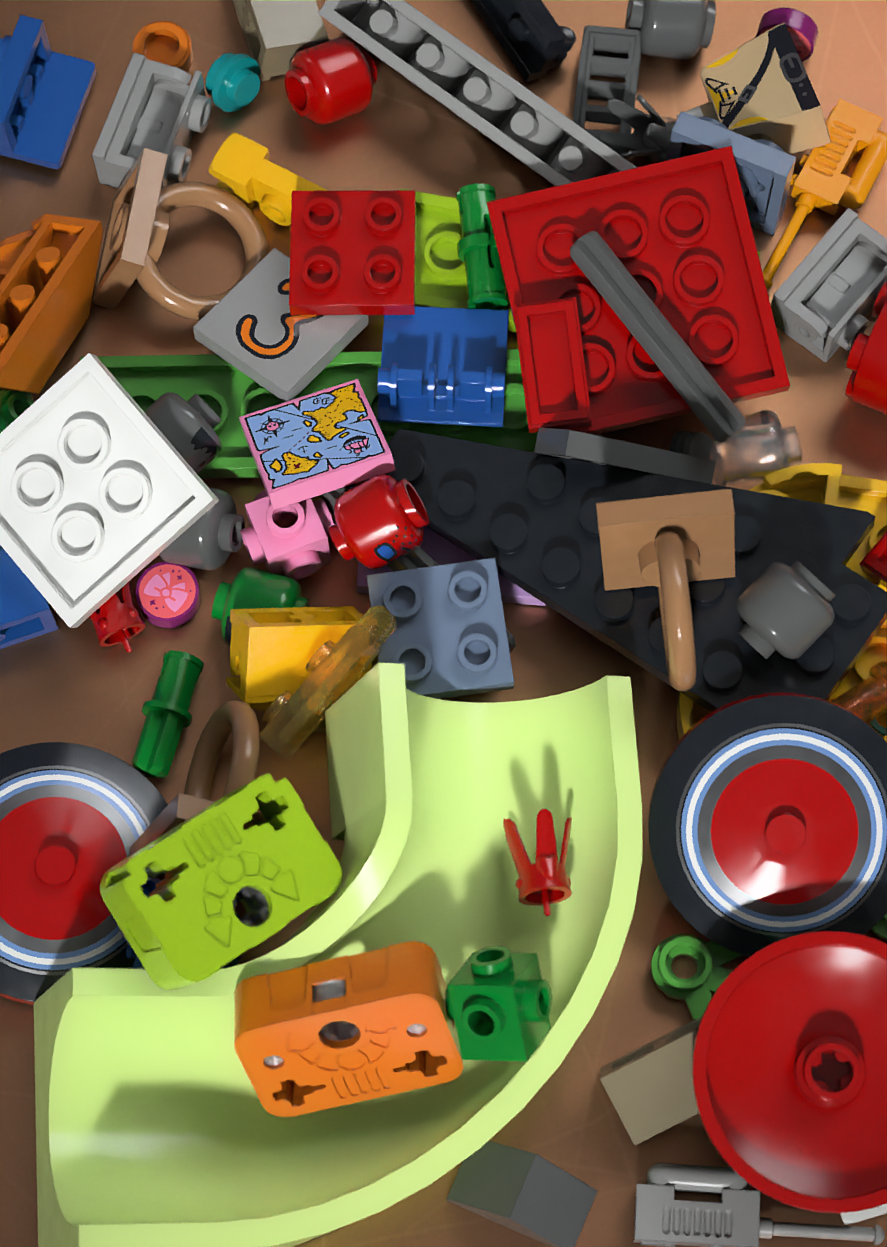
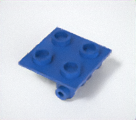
M415 306V315H384L381 368L378 369V422L503 427L509 310Z

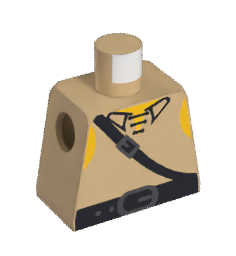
M785 23L771 28L704 66L700 76L709 102L685 111L696 117L714 118L724 124L728 130L750 139L771 141L780 146L787 154L831 143L821 105Z

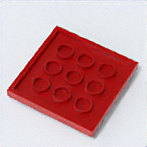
M732 146L487 202V210L514 325L513 305L576 297L592 425L566 428V430L598 435L694 413L571 258V246L579 238L591 231L598 232L733 403L789 391L790 382Z

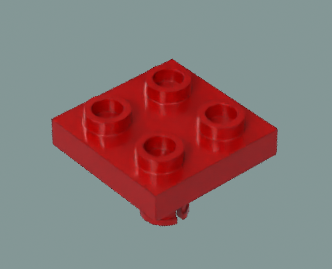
M415 190L292 191L289 280L290 314L415 315Z

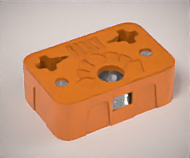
M417 941L403 942L360 954L345 955L314 962L307 966L257 975L242 980L234 990L235 1051L263 1108L274 1116L293 1117L439 1085L455 1080L463 1071V1060L455 1021L451 1020L446 1012L445 993L447 985L442 975V968L434 950L425 943Z

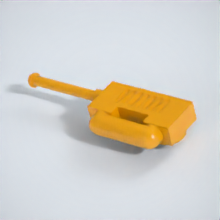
M839 99L835 107L833 106L825 121L831 143L813 148L810 155L804 154L800 161V165L803 166L800 174L794 173L790 183L793 185L791 196L798 199L795 203L797 208L763 270L767 290L772 287L773 283L771 281L807 213H811L813 208L816 207L835 216L840 205L849 209H858L864 204L887 160V133L880 130L883 117L842 99ZM861 153L862 156L851 177L844 175L851 159Z

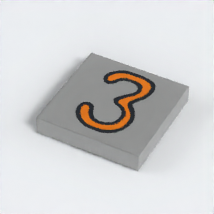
M274 248L193 326L195 340L276 397L287 402L293 400L369 324L368 315H291L289 309L290 258Z

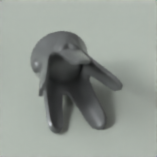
M640 94L637 95L636 99L650 115L621 100H608V109L630 125L634 131L633 134L601 132L597 139L607 146L631 150L630 152L620 153L622 157L645 156L654 163L667 161L671 132L676 120L660 116Z

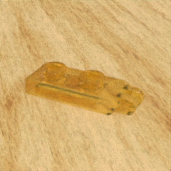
M373 606L356 625L347 630L336 644L332 640L325 642L307 663L305 670L310 675L294 694L289 690L283 692L267 709L262 718L267 726L258 737L276 753L290 759L325 718V711L348 691L380 653L382 645L397 627L395 616L383 606Z

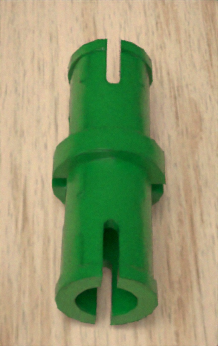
M476 183L466 185L459 189L460 192H456V199L459 207L462 239L457 243V253L459 260L465 263L468 308L502 310L504 305H508V299L487 210V202L495 200L496 191L489 184Z

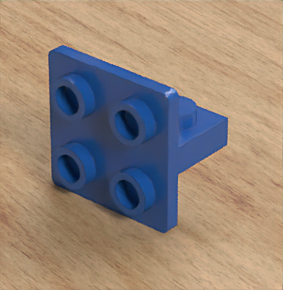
M24 15L19 16L12 36L6 35L3 39L0 38V155L52 169H59L64 161L97 71L95 64L91 61L53 52L43 20Z

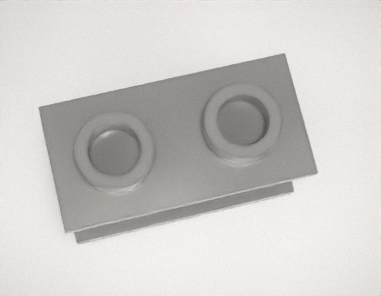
M133 53L92 153L101 184L119 188L144 147L168 155L161 189L175 184V182H184L192 158V151L189 149L195 131L202 133L205 130L212 108L211 98L206 97L201 71H195L191 84L188 85L191 79L189 73L170 65L146 59L145 55Z
M849 208L773 294L771 303L776 327L825 363L840 346L847 351L850 350L859 333H864L869 324V320L865 317L874 307L880 289L887 282V238L857 218L858 214Z

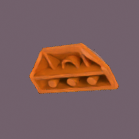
M45 213L31 222L32 229L10 236L0 242V388L39 394L85 324L90 314L103 234L101 221Z

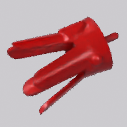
M130 582L126 583L89 616L93 622L101 647L123 643L127 653L132 652L128 640L140 634L146 627L133 604Z
M544 808L539 811L536 819L535 864H532L514 821L504 819L503 826L505 837L518 872V879L516 880V888L519 890L518 900L525 905H543L544 915L548 917L551 915L550 904L564 901L572 895L570 888L571 880L567 877L565 868L572 817L567 818L565 822L560 861L558 863L553 817L551 812Z

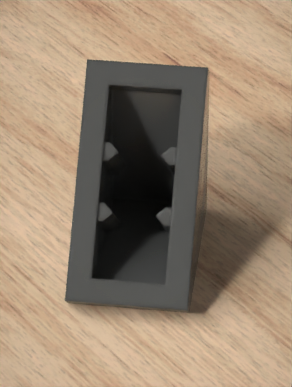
M487 1141L479 1150L463 1160L448 1194L447 1201L551 1247H575L597 1190L535 1153Z

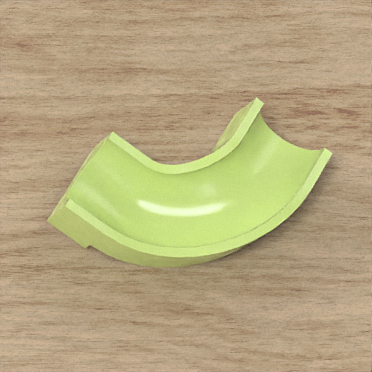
M377 663L325 711L331 834L332 840H344V849L340 860L342 882L339 889L318 904L306 921L285 943L264 956L244 964L222 968L205 980L177 990H165L157 986L145 969L72 968L34 1001L38 1247H294L376 1214L430 1185L479 1150L516 1116L561 1065L593 1016L618 964L634 914L643 858L642 799L631 677L606 675L600 680L582 688L536 699L486 703L458 702L414 693L406 688L404 664ZM544 808L548 809L553 817L558 863L560 861L565 822L567 818L572 817L565 867L567 877L571 880L570 888L572 895L564 901L550 904L551 915L548 917L544 915L543 905H525L518 900L519 890L516 888L518 872L505 837L503 826L504 819L514 821L531 863L535 864L536 819L539 811ZM417 941L429 945L434 950L447 985L470 955L478 950L499 946L508 948L511 953H537L542 980H546L549 983L552 993V1008L549 1016L551 1029L527 1062L463 1060L461 1075L447 1083L298 1116L279 1117L268 1113L263 1108L235 1051L234 990L242 980L249 977L307 966L310 963L345 955L351 956L382 949L398 943Z

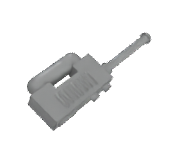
M656 1163L647 1172V1184L636 1185L633 1242L641 1243V1245L675 1247V1245L759 1247V1238L772 1239V1235L870 1241L874 1245H879L885 1238L883 1228L876 1224L874 1228L773 1222L772 1218L760 1217V1191H749V1184L735 1173L731 1167ZM674 1191L720 1194V1203L674 1200Z

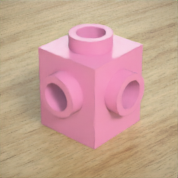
M265 489L255 497L253 502L245 504L250 527L240 530V534L253 566L264 562L267 571L297 580L315 573L323 566L331 564L328 537L330 536L329 527L334 525L323 498L315 502L309 498L273 510Z

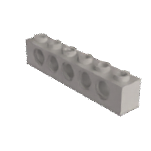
M327 0L318 12L319 15L554 186L637 168L404 0Z

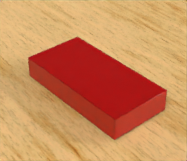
M576 297L513 305L529 433L538 432L540 427L566 429L592 425Z

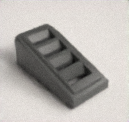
M593 25L584 27L573 122L581 128H585L586 121L620 125V131L617 133H632V127L613 114L607 106L588 105V99L600 101L618 99L635 108L642 54L641 31ZM591 75L625 78L626 80L625 84L591 80ZM584 129L588 133L593 135L595 138H598V135L601 132H606L600 130ZM608 146L619 155L620 153L630 151L626 149Z

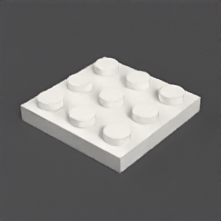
M88 353L0 433V545L70 628H77L219 501L100 359L91 353Z

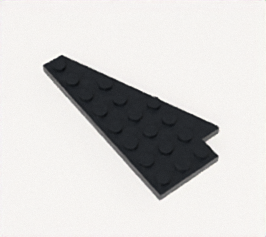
M399 429L388 443L396 470L384 475L393 477L397 482L407 479L411 483L428 513L429 524L426 527L477 560L495 558L498 574L670 686L672 685L670 684L667 671L658 587L646 586L605 591L596 503L731 489L735 514V577L688 582L696 655V682L691 689L680 692L710 712L733 701L766 693L805 694L829 701L887 619V592L845 566L874 526L875 516L867 511ZM798 560L836 595L829 602L835 613L834 621L799 658L789 659L775 650L766 659L738 633L746 622L738 614L736 602L769 565L781 562L791 567Z

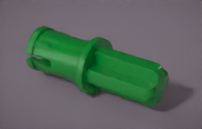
M175 650L164 653L163 665L152 699L143 703L142 713L146 716L132 760V766L145 777L164 779L169 774L182 729L189 727L192 723L193 718L188 710L199 675L203 671L204 663L189 653Z

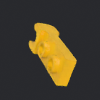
M235 132L226 138L208 168V172L220 180L216 184L217 187L238 197L251 211L257 205L266 217L283 226L291 224L292 191H329L271 162L268 148Z

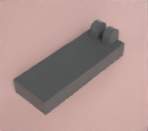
M540 427L538 428L534 451L535 453L709 484H712L716 460L710 459L712 449L710 437L705 433L679 431L673 435L668 451L573 430Z

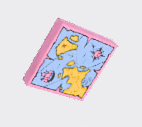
M358 379L239 417L243 434L273 510L396 470L390 448Z

